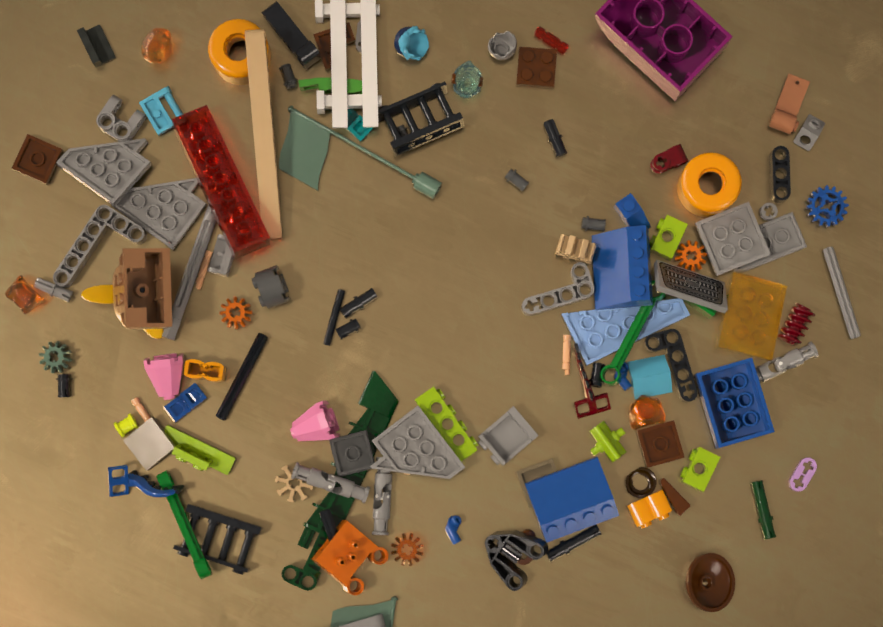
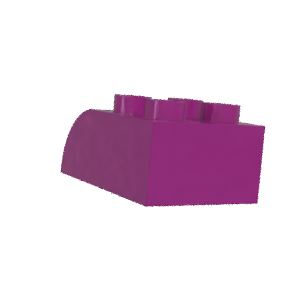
M607 0L595 13V19L599 27L615 47L674 101L720 55L733 37L693 0Z

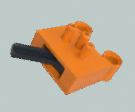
M330 509L322 510L319 514L328 539L311 560L343 586L345 592L351 595H360L364 590V583L361 579L352 577V575L366 558L374 564H384L388 560V552L386 549L374 544L347 520H342L336 528ZM380 550L381 558L376 561L374 554ZM352 581L357 582V588L354 591L350 590V583Z

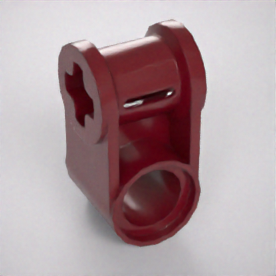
M678 144L657 154L652 159L650 167L654 173L661 174L672 168H677L689 162L682 145ZM659 161V162H663L664 165H663V166H661V165H658V166H657L656 163Z

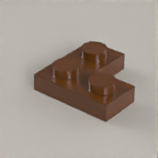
M349 22L346 23V45L356 42ZM331 29L313 34L326 71L331 70Z

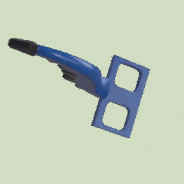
M127 465L108 467L110 497L129 494V487H137L148 496L167 497L175 493L180 494L184 489V485L172 486V489L165 487L161 490V486H155L156 483L154 481H148V475L139 476L136 470L128 474ZM124 469L123 476L112 477L113 470ZM125 485V491L113 493V486Z

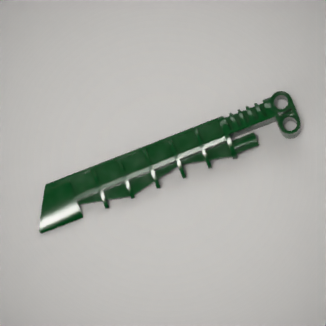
M372 371L358 402L359 405L367 408V410L356 424L349 422V425L354 426L349 434L367 430L373 458L378 448L372 440L387 429L399 402L376 371ZM367 471L343 476L342 478L354 481L356 485L361 486ZM335 482V487H341L338 482ZM329 492L320 505L312 503L317 509L309 520L303 523L305 528L297 545L308 549L315 532H318L319 535L303 569L294 565H287L283 568L281 574L284 581L307 591L315 588L321 575L319 572L321 567L311 559L328 539L319 512L330 509L337 528L342 520H346L355 498H346ZM293 568L296 571L295 578L287 579L284 574L286 569ZM310 576L313 578L314 583L311 587H305L302 584L304 577Z

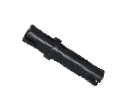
M594 525L566 541H560L559 545L551 548L546 553L549 561L553 562L565 554L569 555L570 551L601 536L602 534L598 526Z

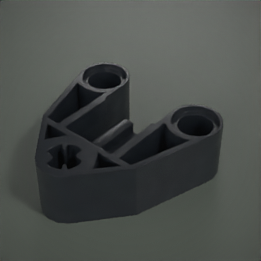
M517 530L494 532L485 540V547L491 566L512 591L521 589L528 581L526 573L516 566V563L523 555L521 553H524L533 560H538L548 552V544L545 540ZM494 539H497V540H498V542H497L498 545H495V544L493 543V542L495 541ZM534 545H538L541 548V554L535 552ZM514 576L520 579V584L514 582Z

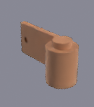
M788 74L769 127L787 134H791L792 131L796 132L799 121H796L797 114L810 81Z

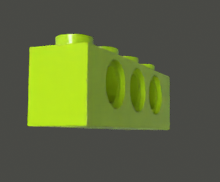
M432 387L416 398L415 402L462 462L478 451L476 448L478 443L473 436L468 437L465 432L467 427L462 420L457 421L454 417L456 412L451 404L448 406L445 404L443 399L446 397L439 388L436 390ZM435 403H439L442 406V411L438 414L431 411V406ZM445 419L453 421V427L449 430L444 429L442 426V422ZM456 435L464 437V443L460 446L455 445L453 442V438Z

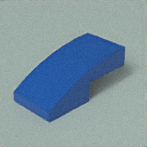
M194 383L165 405L164 410L176 423L207 399V397L198 385Z

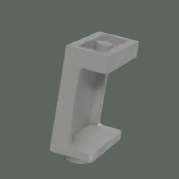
M513 406L478 436L480 439L478 443L484 450L489 449L493 454L490 457L497 465L501 464L504 466L539 435Z

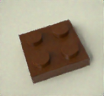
M519 47L516 85L554 88L557 50Z
M27 134L12 169L48 184L63 149Z
M674 420L636 431L647 468L685 458Z

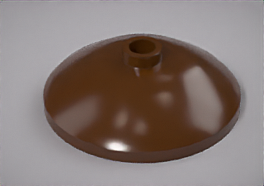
M715 553L702 554L695 558L689 566L686 576V589L692 603L702 611L717 612L725 608L731 601L735 590V576L731 565L721 555Z

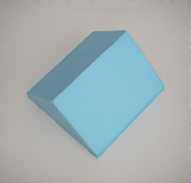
M665 355L627 362L635 400L673 392L671 371Z

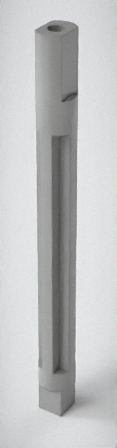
M209 202L172 305V327L164 329L162 337L174 340L221 209V205Z

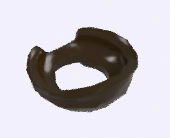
M639 467L626 477V489L628 493L636 498L649 496L657 485L656 476L649 468ZM637 473L645 476L648 480V485L643 490H637L633 486L632 477Z

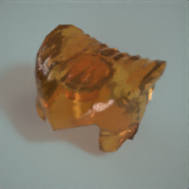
M155 28L144 38L141 46L144 59L156 64L167 61L172 54L171 33L167 29Z
M22 275L18 276L5 292L6 297L12 300L21 309L23 314L29 313L35 307L47 301L28 285Z
M641 395L631 404L629 423L633 430L648 425L664 423L666 420L662 404L657 397L653 399L649 396Z

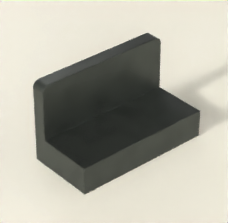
M100 25L85 30L84 27L77 30L96 68L116 58Z

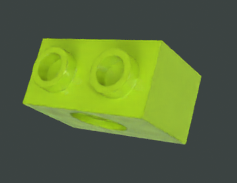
M666 215L664 219L661 218L656 227L659 229L657 236L653 235L650 240V252L671 261L688 224L669 215ZM669 233L672 240L669 242L664 241L662 234Z
M697 447L696 450L693 449L688 459L691 462L688 467L685 466L680 477H682V483L700 492H704L720 460V456ZM697 463L702 464L704 467L701 474H697L694 471V466Z

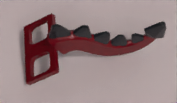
M574 343L576 362L586 399L574 402L577 418L579 419L610 410L611 407L608 393L594 396L581 361L579 346L577 343ZM606 398L607 406L597 408L596 401ZM588 403L589 411L581 414L578 413V405Z

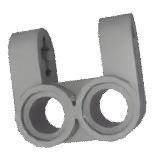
M112 95L97 116L96 123L103 133L108 134L118 142L132 140L145 121L146 115L136 110L128 122L120 120L115 114L121 107L122 100ZM106 119L112 120L109 126H103V122ZM122 129L128 130L125 136H119V131Z

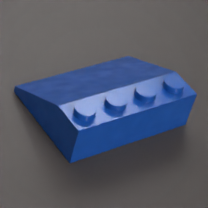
M629 226L592 235V243L597 244L593 256L595 310L653 305L650 241L647 226Z
M752 358L694 375L716 449L775 432Z
M598 457L524 483L546 543L619 516Z

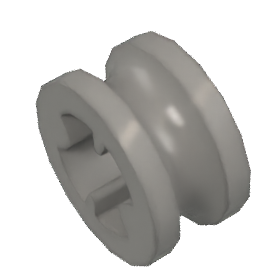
M773 203L764 204L759 211L761 218L766 221L774 219L778 213V209ZM764 208H772L771 212L773 213V216H771V214L769 216H766V211H764Z

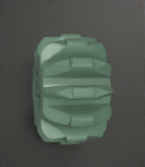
M56 341L55 346L52 342H48L49 349L45 346L42 347L46 351L45 354L39 353L40 357H44L39 363L46 364L43 369L46 371L50 369L52 374L56 372V369L59 373H62V366L66 369L69 368L66 361L72 362V358L67 357L72 352L70 350L65 351L67 345L63 344L61 346L60 341ZM53 354L57 355V357L59 358L58 361L54 360V358L52 357Z

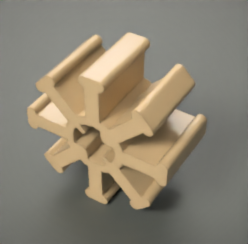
M561 234L555 254L563 256V258L568 260L573 259L576 262L591 264L597 244L591 243L586 239H578L576 236Z
M285 465L281 469L285 471L288 478L284 479L276 476L275 482L286 483V486L277 490L279 496H283V493L291 490L287 501L295 502V493L298 491L301 500H306L308 496L305 495L302 487L314 490V486L298 479L297 481H300V485L292 488L293 485H290V481L294 479H291L292 473L289 470V466Z

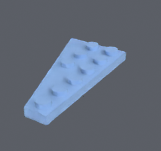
M677 298L657 301L636 341L690 316L683 300ZM641 306L585 310L561 314L574 342L579 346V352L586 366L618 351Z

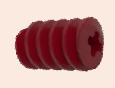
M795 303L797 307L791 308L794 314H788V318L791 321L786 320L784 322L786 327L781 328L783 334H778L777 336L780 340L792 346H795V343H802L798 337H805V334L801 331L809 329L805 325V323H812L808 317H815V314L809 308Z

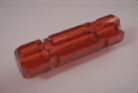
M541 26L534 32L537 38H542L543 42L554 49L557 48V51L564 54L569 47L567 43L561 42V39L550 32H545V29Z

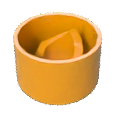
M245 19L228 20L214 30L209 40L208 54L213 67L223 80L234 85L249 84L247 57L241 61H236L230 58L229 52L235 42L245 41V30L261 29L251 21ZM266 38L267 58H268V68H269L270 62H271V50H270V46H269L268 41H267V38Z
M713 152L700 154L688 162L679 176L677 183L679 199L689 212L700 217L708 218L726 211L740 194L742 187L741 174L736 164L722 154ZM708 172L717 173L722 180L720 191L713 195L704 193L699 185L700 177Z

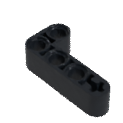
M277 1L261 12L266 21L306 70L321 59L320 52L310 40L308 41Z
M668 329L649 335L644 340V348L651 353L665 350L679 399L685 403L695 400L698 394L680 332L676 329ZM673 333L676 336V342L670 343L667 340V334ZM654 338L657 340V348L649 346V339ZM677 351L682 355L681 361L673 360V352ZM679 370H684L687 373L686 380L678 378ZM688 381L690 382V384L686 385L687 390L692 391L690 399L688 398V396L683 395V393L686 392L685 386H680V384H685Z

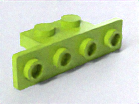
M170 425L165 427L164 431L176 445L171 454L175 455L177 460L192 463L193 467L200 471L208 470L211 467L226 475L230 473L236 460L234 456Z

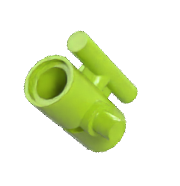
M605 421L589 431L597 441L595 443L596 446L590 449L594 456L600 452H605L611 462H614L627 452L619 442L621 440L620 437L626 434L622 427L617 431H611Z

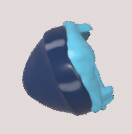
M408 26L400 29L394 40L397 53L401 57L406 58V60H421L429 48L425 29H419L418 26Z

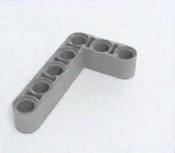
M107 205L99 206L54 272V283L63 288L70 287L109 228L137 245L143 244L146 241V231ZM105 210H109V217L107 219H102V212ZM124 220L126 222L125 227L118 229V222ZM94 226H98L99 232L96 235H91V229ZM140 230L142 236L139 239H133V233ZM83 242H88V249L85 251H81V244ZM77 258L78 264L75 267H70V260ZM62 274H67V281L65 283L59 282V277Z

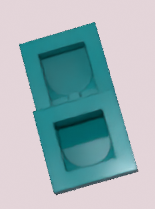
M347 109L348 128L345 129L361 142L373 127L363 128V117L353 109Z

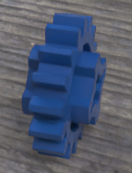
M828 185L824 187V190L818 187L817 193L814 191L811 193L813 198L807 199L810 205H807L806 209L811 211L807 215H813L812 222L814 223L818 220V226H822L823 223H825L826 228L830 227L831 223L836 226L838 224L837 220L840 222L844 220L841 215L848 213L844 210V208L849 206V204L844 203L847 197L840 196L843 191L835 192V186L831 190H829ZM818 198L819 204L818 207L815 208V202ZM825 204H833L829 209H821ZM839 205V212L836 215L835 209Z

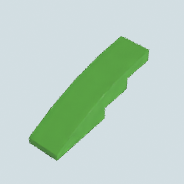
M331 77L298 80L301 91L319 88V90H324L325 94L332 93ZM347 79V95L362 94V81Z

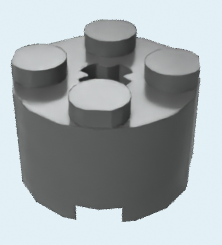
M277 265L255 273V277L252 278L254 288H258L261 295L258 296L261 306H266L268 309L291 300L290 296L286 297V292H289L283 274H278L277 272L279 270Z

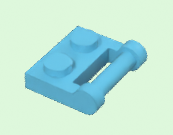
M169 86L139 102L158 136L188 120L186 114L182 113L173 98ZM165 97L176 118L170 119L159 100L160 98Z

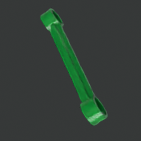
M652 280V286L656 285L655 280ZM665 293L653 297V305L640 307L611 364L601 370V379L605 384L615 386L621 381L620 370L655 303L661 301L665 297ZM610 369H615L618 372L617 378L612 382L606 381L605 373Z
M168 470L156 475L162 490L165 487L172 489V486H175ZM175 493L167 496L166 498L194 561L195 569L202 580L212 575L211 568L203 555L178 494Z

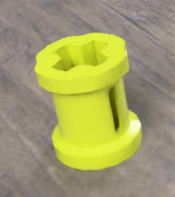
M131 413L122 421L113 423L122 438L134 428H139Z

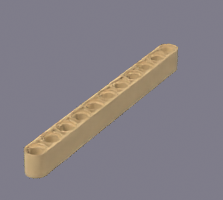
M265 29L245 30L263 240L279 239L283 237Z

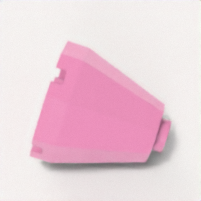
M177 353L153 356L154 360L150 361V357L145 358L144 368L158 396L163 397L164 400L174 399L180 390L184 354L180 353L178 357Z
M328 401L314 404L292 423L290 431L294 439L298 441H316L340 437V433H336L339 430V425L332 408L328 409L326 405H329Z

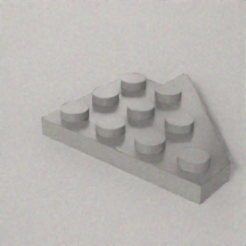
M145 138L70 148L56 162L61 169L114 207L152 165L149 160L139 154L148 144Z
M192 178L131 188L114 208L174 250L207 204L193 194L201 179Z
M416 406L372 440L383 455L382 458L370 466L372 469L451 479L465 468L419 406Z

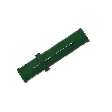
M763 480L752 482L751 485L759 515L758 523H761L764 540L775 538L776 535L772 523L774 519L770 514Z

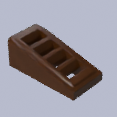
M661 478L659 480L660 486L675 513L681 516L690 507V504L665 478Z

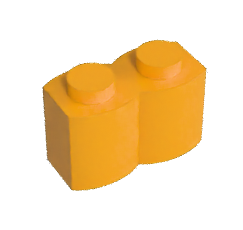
M196 359L185 361L184 375L190 379H207L214 383H220L225 380L226 367L220 363H204Z
M663 490L627 505L635 526H641V529L652 525L651 521L656 518L660 521L669 517V512L672 511Z

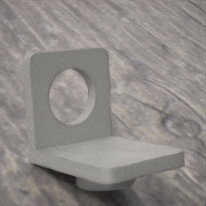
M809 114L793 142L810 151L818 139L825 122ZM803 135L808 136L811 142L805 144L801 141L800 137Z

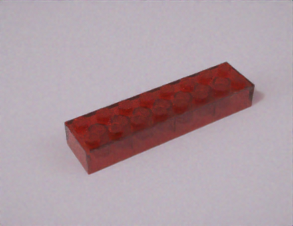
M202 106L171 119L172 128L234 259L270 245V236L208 106Z

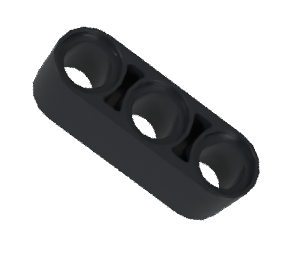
M777 146L769 156L770 194L774 202L783 203L791 194L790 155L786 147ZM775 152H781L784 159L778 160L775 157ZM777 170L784 173V179L777 178L775 174ZM777 189H782L785 192L784 198L777 196Z

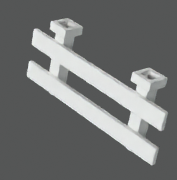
M315 0L316 23H324L323 18H330L332 95H325L324 90L316 91L317 114H325V109H332V128H348L347 109L362 108L363 128L378 127V107H382V95H378L376 15H380V4H376V0H360V3L330 0V3L323 4V0ZM361 17L362 94L347 95L346 18Z

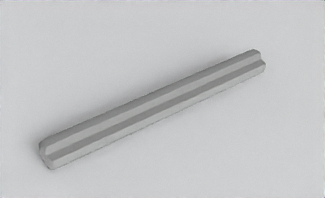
M827 247L823 249V253L851 339L861 336L835 250L833 247Z

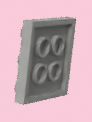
M749 202L695 223L716 277L771 255Z

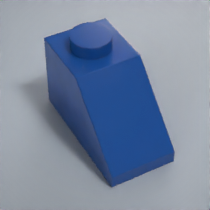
M631 193L615 203L614 209L627 227L646 225L648 229L651 228L643 209Z

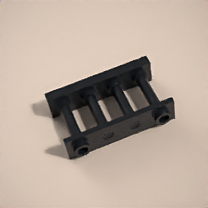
M445 81L436 83L426 90L391 105H384L379 108L378 122L385 120L394 138L390 142L394 156H398L465 127L461 113L453 114L444 96L448 93ZM435 98L438 99L446 115V118L440 121L435 120L427 104L428 101ZM419 105L429 124L422 129H418L410 112V109ZM403 113L411 130V133L405 136L400 135L392 119L393 116Z
M188 504L186 512L190 513L189 517L191 518L189 522L193 531L201 517L208 519L209 525L201 546L204 557L207 560L232 567V572L242 575L244 572H249L250 568L244 567L253 537H256V534L261 535L263 527ZM220 522L227 525V532L219 556L216 558L207 555L216 525L218 526ZM239 528L245 530L244 534L246 536L237 564L226 561V557L234 532H237ZM184 539L181 546L174 545L173 549L178 550L177 554L188 557L190 554Z

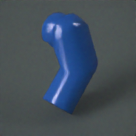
M624 362L620 370L622 377L619 382L624 391H627L632 386L626 378L629 368L626 362ZM615 370L614 378L616 379L618 372Z
M458 515L451 516L445 527V531L453 545L461 541L457 530L462 520Z

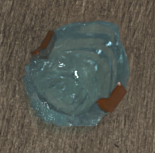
M467 61L457 67L452 74L451 83L453 84V91L460 97H463V99L472 98L481 91L483 86L482 73L471 61Z

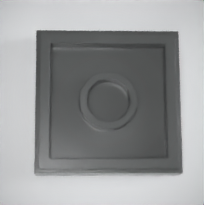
M367 430L329 440L339 477L372 469L370 466L375 462Z

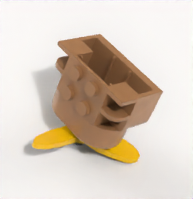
M123 248L122 254L119 257V266L113 275V285H99L87 288L81 293L82 298L93 303L113 304L115 314L125 328L143 329L152 338H162L163 329L172 327L170 248Z

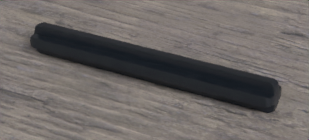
M258 333L216 414L217 418L223 421L226 420L268 339L266 335Z

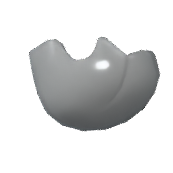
M510 31L495 33L488 42L489 54L497 60L509 59L516 51L517 40L515 35Z

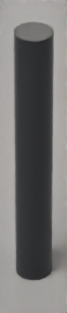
M338 289L323 341L324 345L330 346L340 312L339 308L342 305L345 294L344 290Z

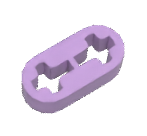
M803 458L798 463L788 482L789 487L793 491H803L807 487L817 469L814 459ZM810 461L812 470H807L805 474L802 473L805 469L803 463ZM800 476H803L800 481L803 484L802 487L798 486L795 488L793 480H798Z

